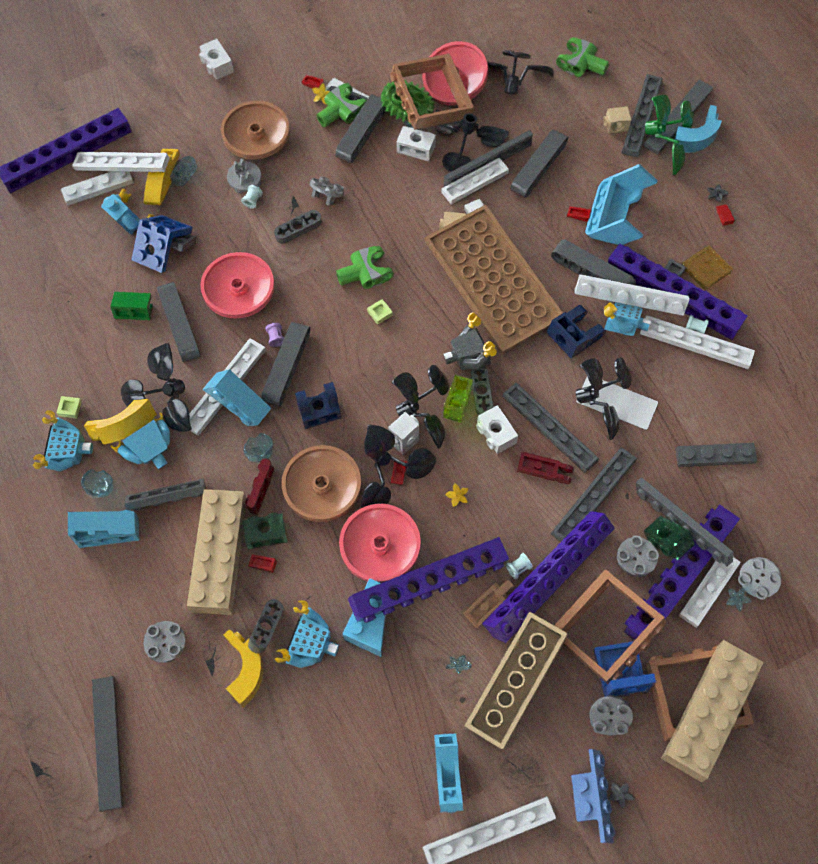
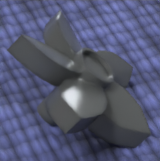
M720 184L715 189L707 187V190L710 192L708 199L715 198L718 202H721L722 197L728 195L726 190L721 189Z
M611 783L613 792L610 794L609 800H618L622 809L626 804V800H635V797L628 793V783L623 784L621 787L617 783Z

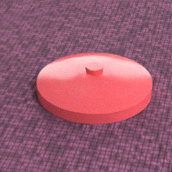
M462 41L447 43L439 47L429 57L450 54L469 98L472 100L482 91L488 79V63L483 52L477 46ZM442 70L422 74L424 87L429 92V96L433 97V100L443 105H457Z
M235 252L217 258L206 268L201 278V293L207 306L216 314L234 319L245 318L258 313L269 303L274 293L275 284L272 271L264 260L250 253Z
M372 504L357 510L348 518L341 530L339 547L343 562L350 572L364 581L368 582L370 578L383 583L406 574L413 568L419 557L421 540L416 523L405 511L393 505Z

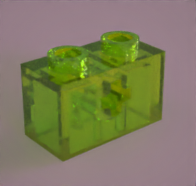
M454 375L443 408V418L462 422L473 388L472 379Z

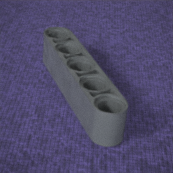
M373 94L369 96L338 144L335 157L350 163L354 162L385 113L386 107H382L381 97Z
M552 129L515 177L510 190L527 198L565 148L569 137Z
M561 240L551 253L554 261L577 274L636 285V280L631 275L567 240Z
M171 282L156 287L182 362L200 357L175 283Z
M291 322L261 396L264 402L277 406L282 405L309 339L310 326Z

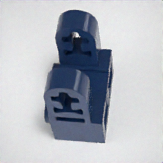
M578 305L569 312H564L554 318L547 330V334L570 358H573L600 340L606 333V330L600 324L586 332L579 329L576 324L588 313L582 305Z
M333 382L323 384L324 392L314 397H307L305 390L295 393L305 429L341 419L338 397ZM316 407H323L321 410H315Z

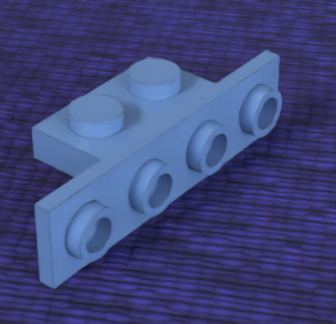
M590 749L591 773L571 775L577 822L598 820L601 843H614L615 830L610 820L611 804L607 798L608 781L604 776L603 769L605 767V759L601 751Z

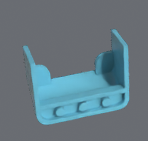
M640 164L604 179L598 186L585 233L592 239L616 245H623L642 238L643 234L626 220L630 204L641 199L643 189L657 184L658 180Z

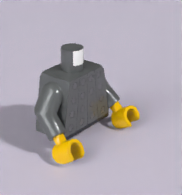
M472 312L467 318L470 324H467L463 331L455 339L451 340L452 351L443 354L447 365L457 361L461 370L480 369L482 366L491 364L490 356H495L497 353L495 345L491 341L484 343L477 328L474 329V326L481 325V319Z

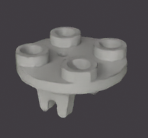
M241 159L238 163L234 161V165L231 166L227 173L228 184L237 193L248 191L250 185L258 187L261 184L260 169L254 163L246 162L244 159Z
M320 176L319 179L312 178L309 184L313 188L311 197H319L320 193L327 196L326 205L328 206L330 204L333 205L336 197H342L344 187L339 184L330 183V180L326 177Z
M636 535L626 539L617 550L619 566L631 576H646L657 565L658 551L651 542Z
M756 557L743 564L738 581L748 594L758 599H765L766 597H771L779 590L782 584V575L774 562L767 558Z
M162 621L148 627L143 642L144 650L148 657L156 662H171L178 658L185 649L186 637L184 631L177 623Z
M605 696L598 699L591 706L589 717L596 733L608 736L624 735L628 732V727L632 723L633 713L628 702L621 697Z

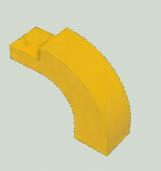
M149 399L134 400L118 415L103 420L87 421L84 427L92 441L101 440L103 444H109L129 437L150 423L157 414Z
M229 629L224 634V637L239 652L243 665L239 676L226 690L244 708L254 698L260 688L263 678V661L260 653H254L249 649V639L243 643L245 639L239 632L233 633Z

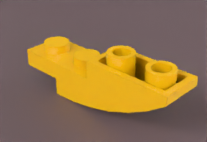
M162 149L161 153H167L170 157L165 172H148L144 192L145 205L162 204L172 183L170 175L180 156L178 149Z

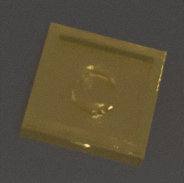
M710 245L704 247L681 264L687 267L685 271L704 290H707L733 271V268Z

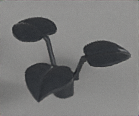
M503 50V55L514 57L512 75H509V77H507V66L487 61L488 67H496L504 71V83L506 84L504 93L518 94V88L521 86L528 70L545 72L552 77L554 75V70L551 67L526 65L520 80H518L519 77L515 76L517 58H531V55L524 52Z
M472 113L465 114L464 118L460 121L434 126L443 135H451L453 131L457 133L461 127L464 133L459 154L449 152L443 156V166L449 172L471 162L469 157L462 155L467 135L472 134L476 130L477 137H481L482 144L488 147H498L508 137L509 131L493 126H482L478 129L477 116Z
M165 343L149 352L147 363L150 371L153 374H157L158 379L168 382L160 389L143 392L141 381L136 379L128 380L121 388L122 400L128 407L134 400L146 399L144 395L163 392L171 397L167 401L168 406L162 411L163 419L167 426L179 432L191 431L188 408L182 400L175 399L179 398V394L184 393L185 384L180 379L170 378L173 373V358L169 343Z
M619 357L614 363L618 378L602 384V366L597 359L591 358L580 365L591 385L577 389L576 398L580 404L589 402L590 405L604 406L602 408L603 418L609 439L613 440L619 430V417L614 406H609L608 403L595 400L599 398V390L620 382L623 389H628L631 385V374L625 360Z
M431 365L428 368V376L434 386L418 396V385L414 377L408 372L399 374L391 383L401 391L406 401L396 405L397 414L400 417L406 412L409 416L425 417V427L437 448L440 449L445 438V429L442 422L436 415L430 416L429 413H417V410H419L418 401L436 389L440 395L447 394L449 390L447 378L438 366Z
M368 425L364 441V452L376 462L374 466L377 468L381 484L372 482L366 487L361 499V508L372 504H388L391 499L390 489L384 487L385 481L380 466H386L390 460H393L408 467L406 471L408 477L420 479L432 471L436 463V457L428 449L418 448L409 455L408 463H405L387 452L395 445L393 433L382 426Z

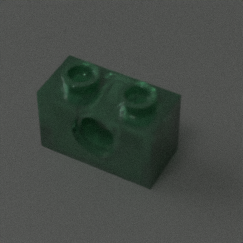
M274 512L264 517L251 516L247 520H242L245 543L248 549L288 542L285 520L282 513ZM263 527H270L267 532H260Z
M661 515L644 530L646 540L662 551L667 557L671 556L676 560H679L695 545L689 530Z

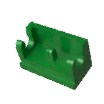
M114 292L110 305L114 319L150 320L153 303H150L151 293Z

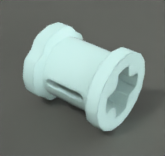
M250 185L246 196L241 200L243 205L254 209L263 191L255 185Z
M690 315L686 328L704 334L709 320H699Z
M524 553L512 563H506V568L514 579L519 578V575L527 569L531 570L533 568L531 561Z

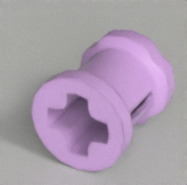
M280 323L267 325L265 329L269 334V345L271 347L281 346L284 340L281 333L282 326Z

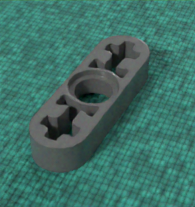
M310 210L279 225L274 230L276 241L287 243L319 227L322 223L320 212ZM296 224L303 225V227L298 230L293 228Z
M482 366L480 369H471L475 410L477 415H480L493 408L489 375L485 366ZM477 371H480L482 374L481 381L479 382L478 374H476ZM479 387H484L487 392L479 394L476 390ZM482 400H485L486 411H483V408H481Z
M271 599L265 604L248 641V647L252 652L262 653L267 648L283 612V605L280 601ZM271 608H275L273 616H269ZM262 622H267V623H269L270 626H271V629H270V630H265V629H263V628L261 627V623H262ZM259 635L263 636L260 645H257L256 642Z

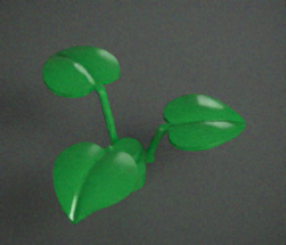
M658 95L652 98L658 120L647 121L645 132L647 135H655L656 138H662L674 143L672 147V175H675L685 163L684 146L682 144L679 145L678 140L661 134L666 131V125L682 122V127L691 128L693 125L692 107L690 101H684L680 109L681 119L667 122L671 111L670 99L666 95Z

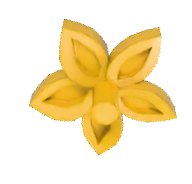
M323 83L319 88H312L313 92L317 94L314 101L321 99L325 103L324 98L330 91H325L326 86Z
M454 483L453 491H449L445 495L452 499L451 502L454 507L458 505L459 501L467 503L464 495L468 492L469 488L460 489Z

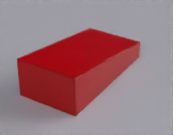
M306 75L302 80V84L310 88H319L321 84H325L324 79Z
M728 205L716 206L722 226L733 224L735 219Z
M570 206L567 217L588 222L591 209Z
M395 461L391 484L403 485L406 467Z
M252 554L248 566L274 573L277 560Z

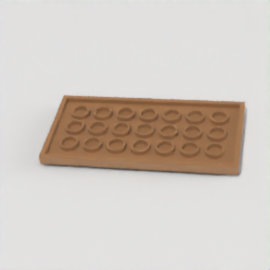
M486 204L425 237V243L473 313L481 319L482 326L501 354L548 329L551 321L562 314L560 308Z

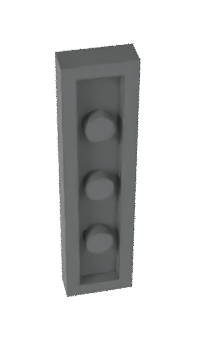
M754 443L677 446L675 449L678 467L755 464L757 462Z
M203 478L126 495L124 504L126 510L132 509L137 511L149 505L159 506L167 501L177 502L185 497H199L203 494L204 489H206L205 481Z

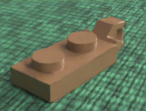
M508 579L499 585L495 582L473 601L462 614L474 628H478L508 597L506 592L513 584Z

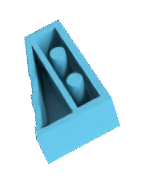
M230 369L217 372L202 389L238 416L241 422L247 426H257L271 409L267 403Z
M131 510L68 512V536L79 548L138 541L139 518Z
M369 578L365 589L380 583ZM370 599V604L373 607L378 608V601L376 599ZM352 613L342 633L343 639L381 657L386 615L384 616L383 613L375 615L376 619L364 623L363 620L357 623Z

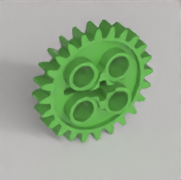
M404 80L419 116L433 113L435 102L432 101V96H428L429 92H424L425 88H419V84L413 85L412 81L409 84ZM388 82L380 96V101L383 102L382 107H386V112L391 111L390 116L396 115L397 120L401 118L402 122H405V120H408V114L402 107V100L396 93L394 82Z

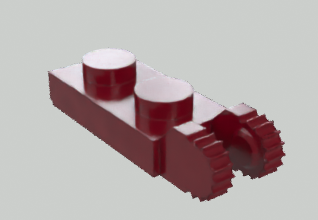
M521 452L517 472L551 481L556 480L558 483H571V477L558 474L557 471L573 473V466L560 463L558 460Z
M268 458L261 460L258 465L259 474L254 478L253 489L246 498L245 505L250 514L258 515L273 476L274 467Z

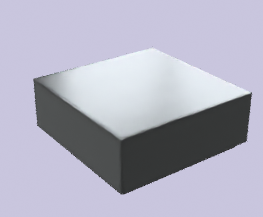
M670 259L664 268L681 277L687 267Z

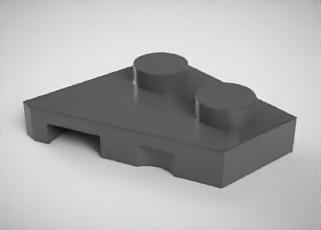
M183 235L172 239L171 247L183 252L196 243V236Z

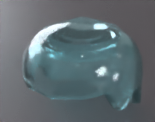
M259 433L256 438L249 437L247 443L243 446L244 455L249 461L260 463L263 459H269L273 453V440L264 433Z
M90 469L81 478L82 488L91 498H105V496L112 492L114 487L112 476L104 470L97 472L94 469Z

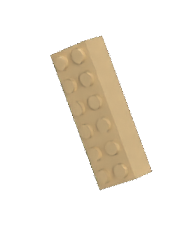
M204 489L187 607L191 613L232 615L246 511L244 491Z
M529 612L467 720L465 727L504 750L568 634Z
M723 640L717 646L661 759L700 782L707 780L764 662Z

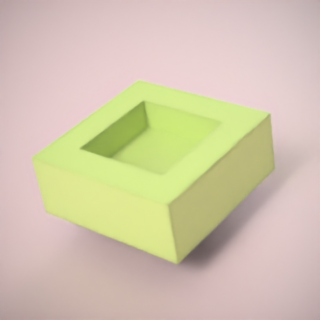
M383 299L367 308V312L377 325L393 316L392 310Z
M61 396L56 412L57 415L77 419L82 403L81 399Z

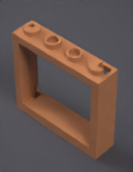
M450 54L393 64L390 79L396 86V93L402 100V107L406 110L408 121L412 124L414 130L460 121L464 118L465 114L473 112L474 106ZM442 70L459 108L419 116L403 77Z
M605 569L554 626L567 633L611 584L654 619L607 672L566 638L563 646L606 684H609L611 680L621 679L623 670L627 666L630 668L636 662V656L641 650L644 652L651 645L650 640L655 635L659 636L662 633L666 622L660 613Z
M717 646L713 647L710 651H704L703 648L691 651L692 654L686 655L683 652L671 654V657L663 658L662 655L654 656L645 665L647 674L654 673L656 683L651 687L664 742L670 741L676 728L672 726L658 668L711 659ZM747 698L740 711L741 717H737L731 730L748 728L754 724Z

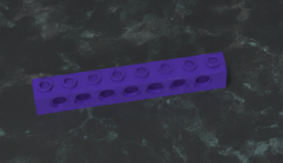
M118 107L0 167V179L11 194L74 162L78 152H93L131 133L129 122Z
M619 244L608 258L607 263L631 275L636 280V286L689 296L685 314L688 316L693 315V318L699 320H709L707 324L709 328L730 340L734 339L748 316L741 310L735 309L725 301L719 300L709 292L703 291L693 283L680 278L677 274L666 270L660 264L650 261L644 255L636 253L627 246Z
M719 504L716 510L711 508L705 516L708 519L705 524L700 523V525L719 541L723 542L740 518ZM711 525L716 526L719 531L712 530ZM690 537L683 545L685 551L682 555L678 552L671 561L674 564L671 569L666 568L661 574L660 578L663 580L660 584L654 583L648 591L651 594L648 600L643 598L647 604L665 619L712 557L709 551L701 549L696 541ZM688 555H693L696 561H691ZM676 570L683 571L685 573V577L679 576ZM665 585L671 586L674 592H668L665 589ZM653 601H659L662 604V608H657ZM638 606L636 607L639 610L635 616L631 614L624 623L627 625L624 633L634 640L649 625L642 621L641 616L648 617L651 622L654 620Z
M590 511L482 623L493 638L506 643L520 629L528 613L534 614L615 529L604 513Z
M497 537L352 594L348 598V602L357 623L363 620L364 623H368L376 619L375 615L383 613L385 616L396 611L395 607L402 605L405 608L414 604L413 600L421 598V601L433 596L432 592L437 590L440 593L451 589L450 585L457 583L459 586L469 581L468 578L475 576L477 579L486 575V571L489 569L497 571L505 567L504 563L509 560V557L500 537ZM481 555L487 558L488 563L482 561ZM463 562L469 564L470 571L464 568ZM445 569L451 571L452 578L445 574ZM427 577L433 578L434 585H430L427 582ZM408 584H413L415 586V593L411 592L408 589ZM389 591L395 592L397 594L398 599H391L389 596ZM370 599H376L379 607H373L370 604Z

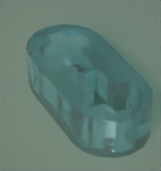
M192 156L183 157L172 171L171 178L176 186L185 185L196 171L197 164Z

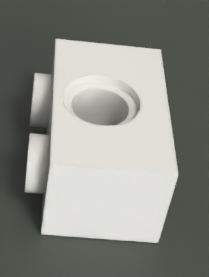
M218 39L199 46L201 51L199 57L203 64L206 63L209 74H213L216 80L234 72L232 61Z
M403 126L397 140V153L429 161L436 146V135Z
M498 405L478 416L476 427L480 434H484L487 438L486 442L491 450L494 449L499 454L517 444L518 434ZM492 429H498L500 432L495 433Z
M406 412L388 427V430L395 437L394 448L402 455L419 441V422L414 416H409Z

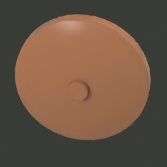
M249 101L234 107L226 114L221 124V135L226 148L234 155L244 159L257 160L274 155L284 147L290 134L286 114L278 106L265 101Z
M326 445L313 446L302 450L289 461L282 476V491L288 506L300 517L315 522L331 521L346 514L357 502L361 492V475L356 462L343 450Z

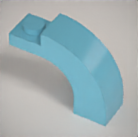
M710 105L706 122L703 126L699 128L678 126L675 140L679 141V145L682 144L684 146L685 153L703 150L715 140L722 122L718 120L717 106Z
M456 733L434 735L440 812L453 813L463 811Z

